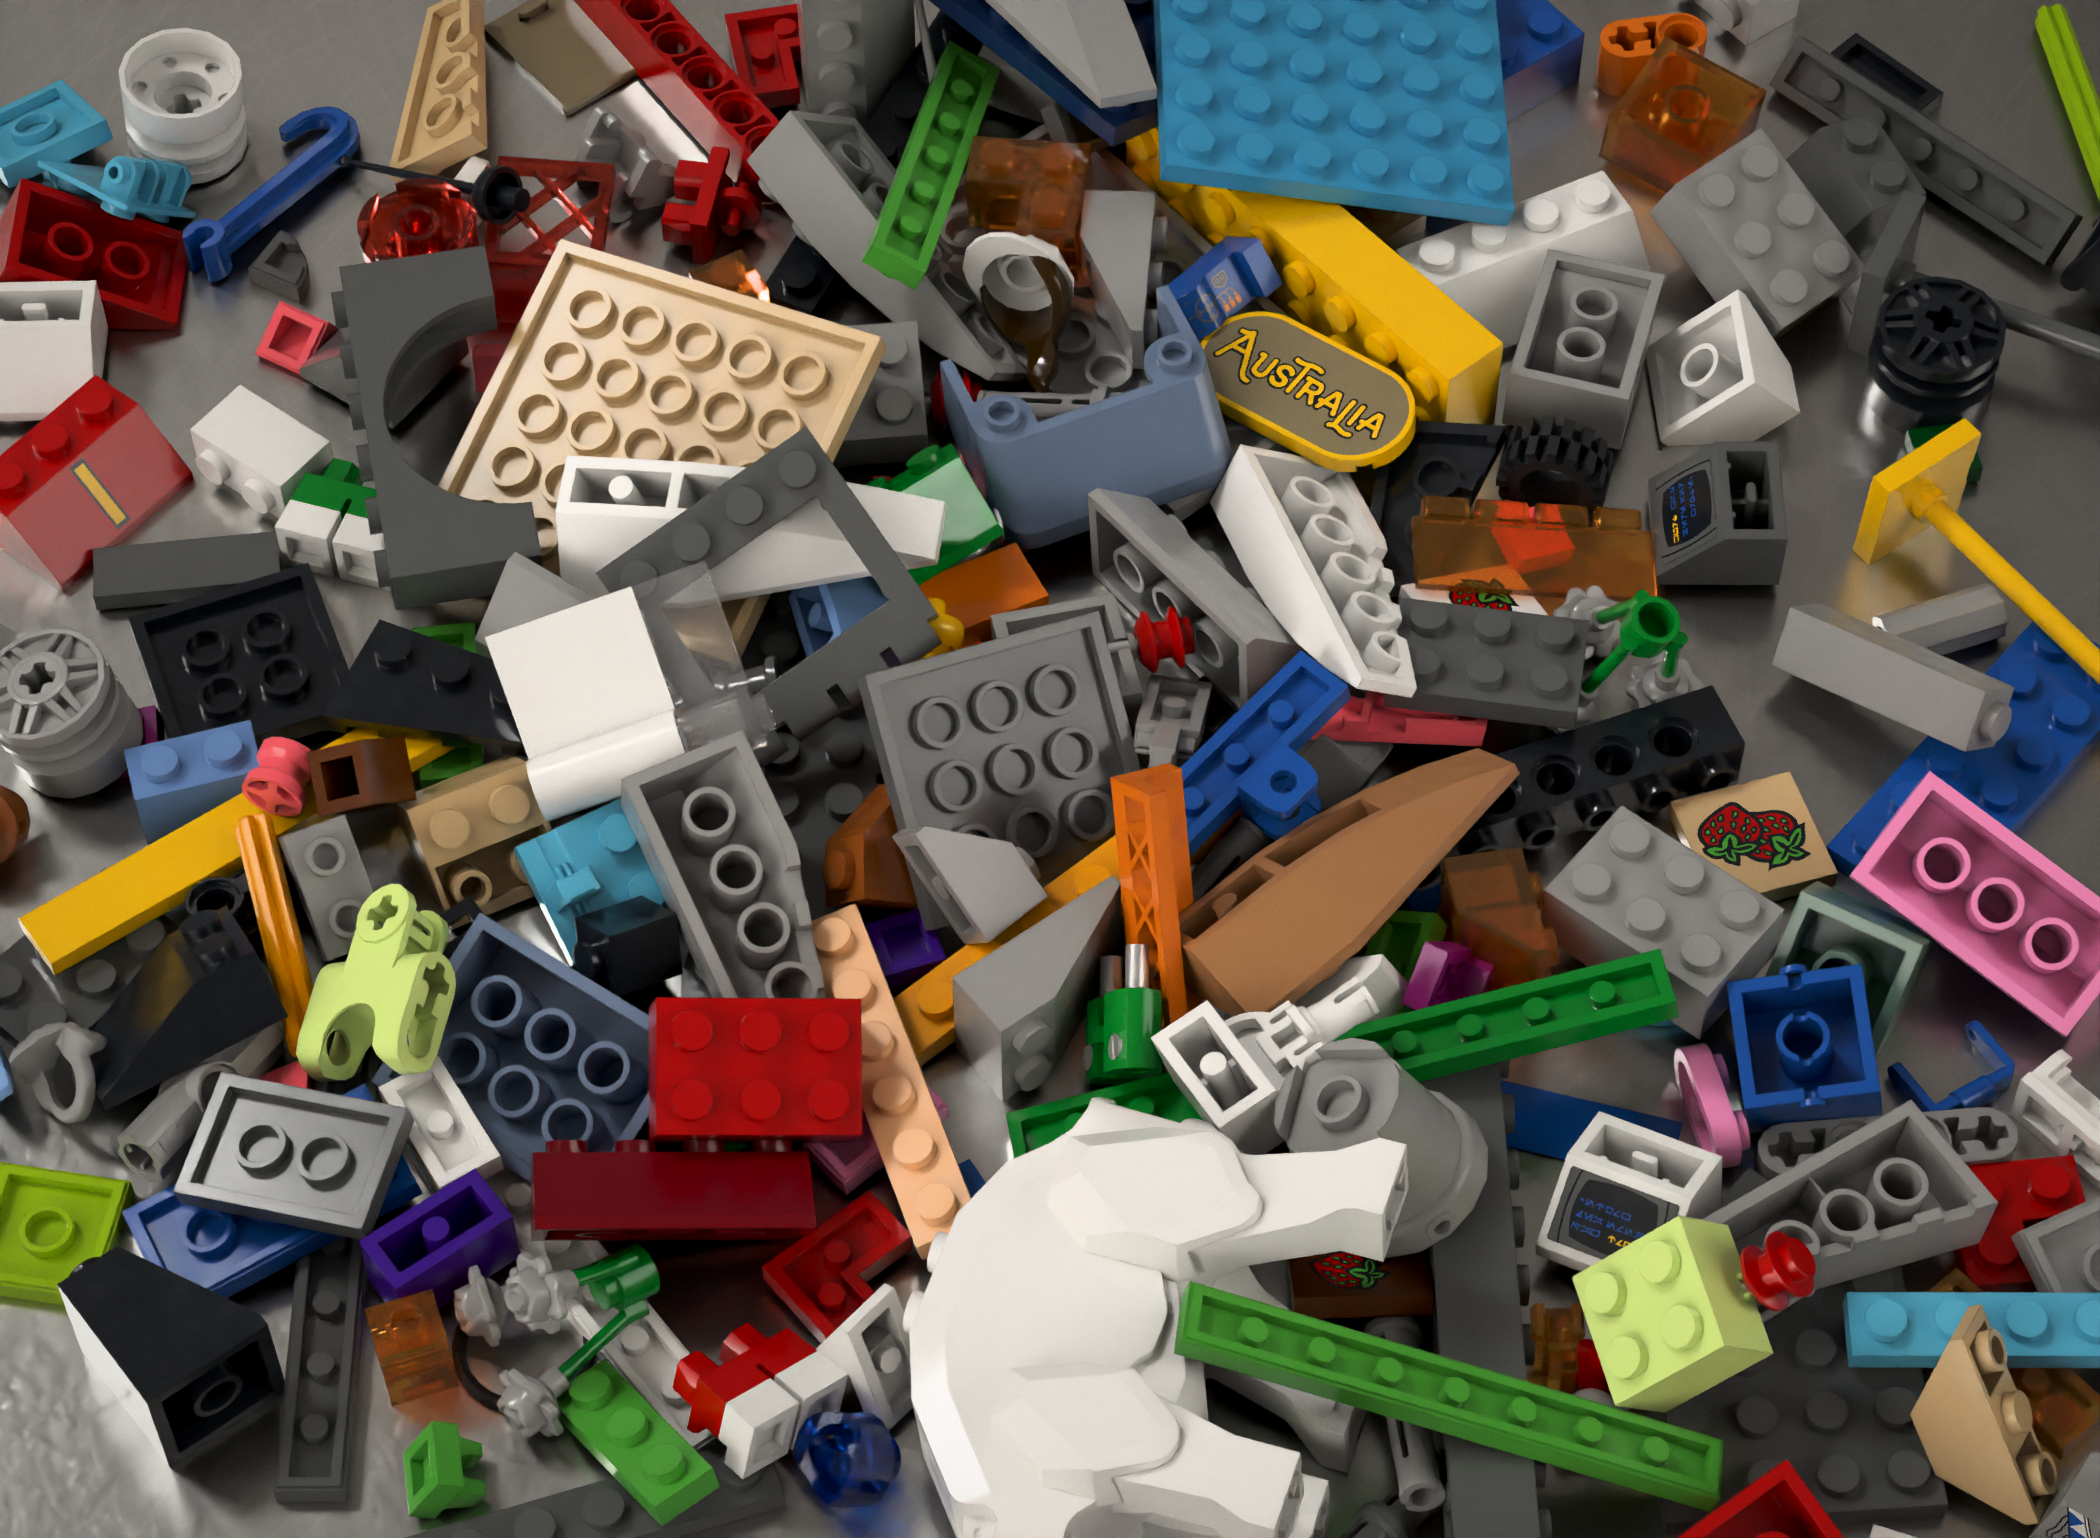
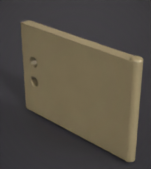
M529 0L485 25V36L562 109L565 116H570L638 76L635 68L574 0Z

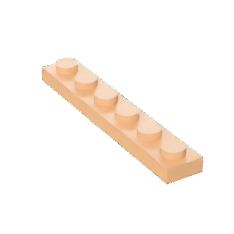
M856 903L812 921V933L817 959L820 962L824 982L825 998L861 999L862 1107L916 1250L921 1259L924 1260L928 1258L929 1249L938 1231L949 1233L956 1214L971 1199V1195Z

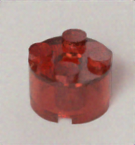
M414 178L395 183L396 191L387 194L381 199L379 198V193H376L364 204L357 221L363 263L481 246L476 212L472 204L469 205L461 197V191L452 184L436 179Z

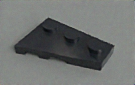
M1416 421L1414 437L1406 450L1392 462L1376 468L1370 512L1386 540L1388 551L1382 560L1383 566L1392 570L1395 582L1390 596L1399 597L1401 585L1434 579L1507 439L1505 426Z

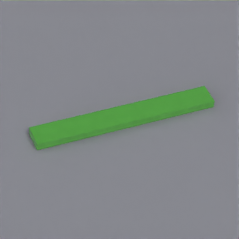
M1192 1281L1189 1282L1182 1293L1174 1354L1711 1512L1720 1501L1723 1458L1722 1439Z

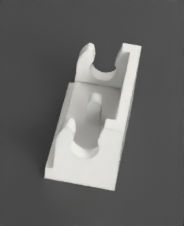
M2061 1049L2051 1055L2033 1072H2028L2021 1078L2010 1115L2058 1156L2073 1155L2078 1173L2100 1190V1100L2070 1075L2071 1070L2066 1065L2072 1060V1057Z

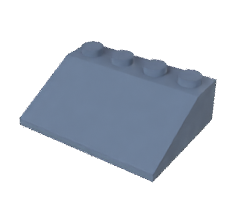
M479 913L449 959L455 972L456 989L437 1056L441 1059L499 1152L503 1165L531 1182L533 1152H546L547 1141L583 1140L587 1141V1152H615V1141L649 1140V1015L494 920ZM383 1062L371 1082L380 1087L402 1074L397 1073Z

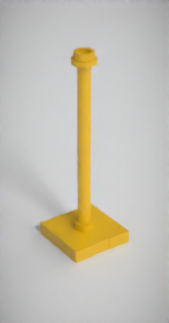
M1963 418L1873 476L1852 549L1868 566L1933 525L2100 685V649L1954 511L1959 508L1967 483L1966 478L1982 435L1966 418Z

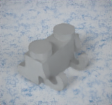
M597 106L593 110L577 142L581 148L569 172L570 178L578 187L585 189L594 186L600 181L609 190L602 206L603 212L615 223L623 222L632 215V211L625 204H621L627 198H634L632 203L639 210H644L662 205L665 199L675 196L673 184L676 168L671 164H663L646 146V140L641 132L630 130L624 123H621V120L607 106Z

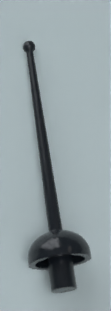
M344 155L340 159L342 167L353 166L470 195L477 215L485 222L493 225L509 223L518 212H524L530 204V193L523 188L519 174L513 168L497 165L489 167L481 172L474 183L353 160L348 155Z

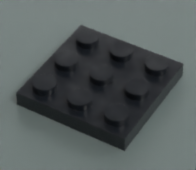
M309 563L128 617L169 739L251 720L259 751L263 741L270 737H284L294 740L323 731L322 714L349 671Z

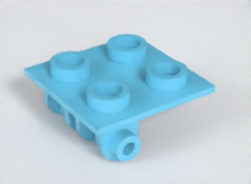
M116 156L105 167L38 160L37 162L38 167L58 176L55 183L58 187L80 196L89 197L90 193L102 199L100 208L112 215L134 220L136 213L146 218L162 223H168L170 216L195 218V212L182 206L186 192L192 182L191 174L182 163L128 156Z

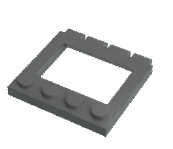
M807 426L596 572L609 593L633 586L640 609H643L653 637L654 648L662 670L712 742L743 730L761 769L789 751V748L776 730L787 724L798 741L802 742L842 714L829 693L840 687L850 703L855 705L862 700L856 677L889 669L882 658L886 653L893 650L900 662L907 664L918 661L942 644V641L929 624L939 617L938 613ZM817 497L821 507L830 515L881 588L882 594L889 601L733 710H730L728 703L721 697L659 605L811 499Z

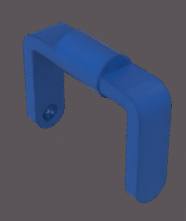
M1974 1020L1966 1024L1965 1033L1970 1042L1992 1066L1995 1072L1987 1076L1982 1075L1949 1093L1948 1097L1935 1104L1900 1062H1896L1887 1068L1891 1082L1907 1101L1912 1100L1921 1112L1982 1107L1996 1099L1997 1093L2010 1086L2015 1064L1979 1021Z

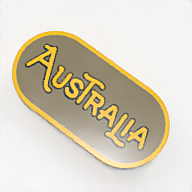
M1265 311L1238 314L1226 319L1217 330L1205 336L1200 343L1205 352L1221 413L1326 469L1337 472H1357L1356 466H1367L1372 464L1373 469L1378 468L1399 457L1414 437L1416 425L1414 396L1408 384L1397 373L1292 318Z

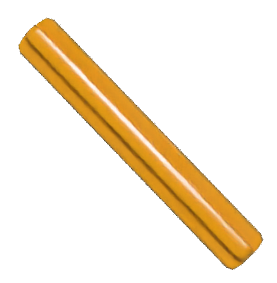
M265 813L246 815L238 820V825L235 829L272 984L288 1017L281 1020L288 1050L292 1057L297 1058L298 1036L314 987L272 818Z

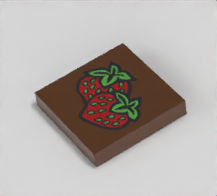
M1426 1249L1419 1253L1385 1258L1384 1262L1343 1251L1286 1260L1293 1312L1316 1319L1429 1316V1314H1433L1434 1293Z

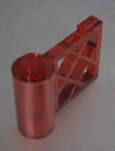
M498 156L497 165L511 167L519 176L536 177L545 188L531 197L528 208L524 212H518L509 223L505 225L487 224L484 245L494 293L497 322L519 323L556 249L554 244L577 227H580L591 239L590 248L605 252L616 179L614 164ZM578 180L600 182L598 196L579 210L562 193ZM554 198L569 214V217L544 234L529 216ZM595 215L594 225L592 226L587 220ZM520 222L536 238L535 242L521 252L499 251L501 236Z

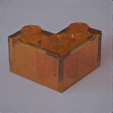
M973 136L965 175L969 227L1014 230L1015 234L1020 236L1032 234L1035 238L1058 247L1060 254L1074 277V281H1078L1081 265L1080 228L1084 190H1094L1091 144Z

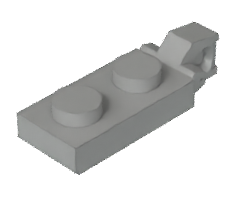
M1150 674L1136 721L1133 745L1136 747L1135 753L1150 755L1148 768L1166 763L1176 766L1177 759L1188 760L1199 750L1211 704L1213 683Z

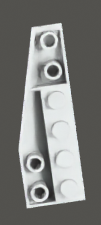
M567 455L555 511L561 578L595 598L610 594L596 572L747 467L684 461ZM846 482L907 570L938 565L947 513L945 501ZM814 497L659 605V607L689 608L872 575L830 515L821 507L818 498Z

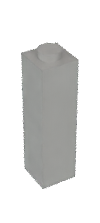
M1822 603L1793 606L1789 609L1771 666L1964 752L1994 747L1996 742L2007 731L2012 717L2009 703L2015 687Z

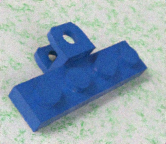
M1302 650L1180 767L1182 768L1190 857L1239 808H1241L1243 817L1250 820L1269 838L1275 841L1322 812L1321 800L1315 792L1319 788L1318 775L1312 765L1296 752L1350 700L1349 685ZM1298 807L1300 808V812L1296 817L1288 820L1281 819L1289 818Z

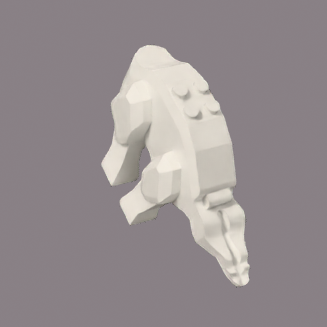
M1095 1097L1091 1099L1087 1110L1071 1130L1042 1147L1007 1161L958 1211L949 1233L938 1231L934 1236L927 1259V1270L932 1273L925 1292L917 1290L912 1292L903 1318V1330L909 1332L911 1394L923 1456L956 1538H1326L1331 1524L1329 1480L1301 1473L1302 1461L1300 1452L1240 1437L1209 1422L1205 1379L1213 1378L1286 1420L1321 1466L1348 1473L1368 1411L1174 1354L1182 1293L1189 1282L1192 1281L1289 1310L1264 1290L1258 1283L1249 1265L1337 1251L1384 1262L1394 1227L1398 1221L1409 1189L1407 1144L1377 1138L1336 1151L1250 1155L1240 1153L1234 1142L1219 1132L1210 1122L1188 1118L1178 1123L1118 1106L1111 1099Z

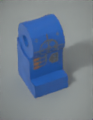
M1226 236L1168 284L1199 340L1217 330L1227 317L1233 316L1256 297H1267L1283 285V282L1259 238Z

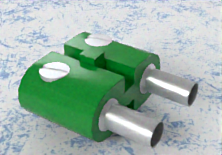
M1128 944L1125 948V988H1123V957L1102 956L1100 957V997L1086 1003V1047L1083 1052L1086 1083L1098 1086H1116L1140 1080L1143 1077H1152L1162 1072V1059L1151 1037L1162 1030V992L1149 988V946L1146 944Z

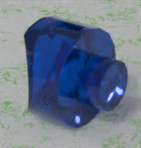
M821 1412L811 1415L799 1429L793 1448L795 1462L820 1498L829 1507H870L880 1501L887 1491L890 1482L898 1475L901 1466V1453L897 1442L891 1438L883 1421L873 1413ZM822 1433L834 1436L832 1438H824Z

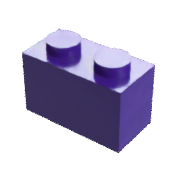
M476 1169L471 1170L359 1240L369 1282L405 1329L453 1300L455 1297L454 1290L469 1284L467 1276L470 1266L477 1265L481 1275L488 1278L515 1261L520 1254L512 1214Z

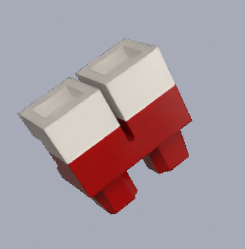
M748 1322L731 1331L723 1341L719 1360L724 1364L718 1366L704 1353L697 1350L681 1359L677 1365L672 1388L692 1406L687 1429L692 1433H699L708 1429L727 1447L724 1463L741 1479H745L788 1453L789 1448L794 1450L835 1426L849 1375L789 1328L767 1338Z

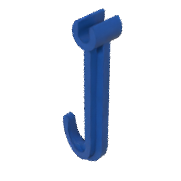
M326 106L302 111L279 127L281 140L284 142H290L313 129L320 128L328 129L329 131L218 221L202 219L189 224L184 229L182 238L191 271L196 272L205 264L209 282L219 281L227 277L232 271L231 254L338 169L341 166L340 159L342 156L348 155L351 158L358 150L361 138L356 120L340 108Z

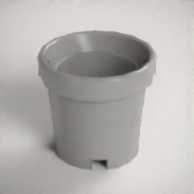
M1348 1038L1326 1043L1315 1051L1323 1060L1314 1064L1306 1073L1296 1065L1286 1076L1275 1099L1274 1124L1278 1134L1287 1143L1289 1151L1291 1153L1336 1151L1377 1138L1407 1144L1409 1189L1398 1221L1394 1227L1385 1258L1419 1253L1448 1237L1472 1212L1487 1180L1488 1146L1477 1121L1441 1092L1427 1090L1374 1041Z

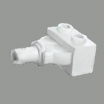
M1354 976L1341 985L1339 989L1306 1009L1302 1005L1297 1008L1288 1000L1270 1013L1247 1012L1223 1021L1209 1001L1206 1000L1152 1036L1151 1039L1172 1080L1201 1119L1210 1122L1219 1132L1231 1139L1240 1153L1263 1155L1284 1142L1276 1130L1274 1112L1275 1099L1286 1076L1296 1065L1306 1073L1314 1064L1323 1060L1315 1051L1316 1049L1334 1041L1380 1011L1367 988L1362 985L1357 976Z

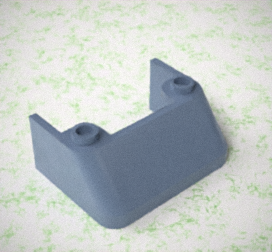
M1168 284L1156 288L1159 339L1148 347L1144 355V371L1150 384L1038 422L1030 406L1021 398L1013 395H994L973 402L952 359L940 362L946 424L978 488L1005 534L1002 536L1010 544L1016 542L1019 548L1036 549L1089 531L1088 493L1096 488L1146 497L1157 506L1220 484L1231 463L1230 441L1205 352Z

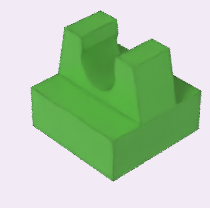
M432 1420L404 1451L403 1460L409 1516L435 1519L443 1509L475 1507L487 1494L486 1481L472 1480L463 1475L462 1469H471L483 1456L482 1443L459 1437L458 1423Z

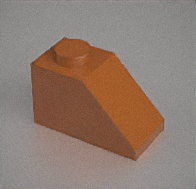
M885 784L878 785L825 843V860L822 874L826 891V907L842 909L856 903L859 911L884 914L918 908L905 856L892 838L898 830Z

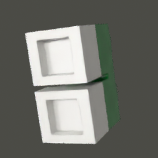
M332 458L320 475L305 472L275 525L283 565L290 567L309 563L314 573L335 577L338 571L342 580L392 592V586L379 588L373 551L385 549L383 533L370 535L364 499L377 496L376 489L362 486L360 468L353 462Z

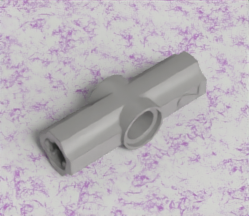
M275 1023L161 1082L158 1096L117 1137L120 1144V1149L117 1153L128 1168L143 1175L150 1182L164 1180L188 1155L221 1072L260 1079L261 1075L286 1051L284 1045L285 1032L279 1024Z

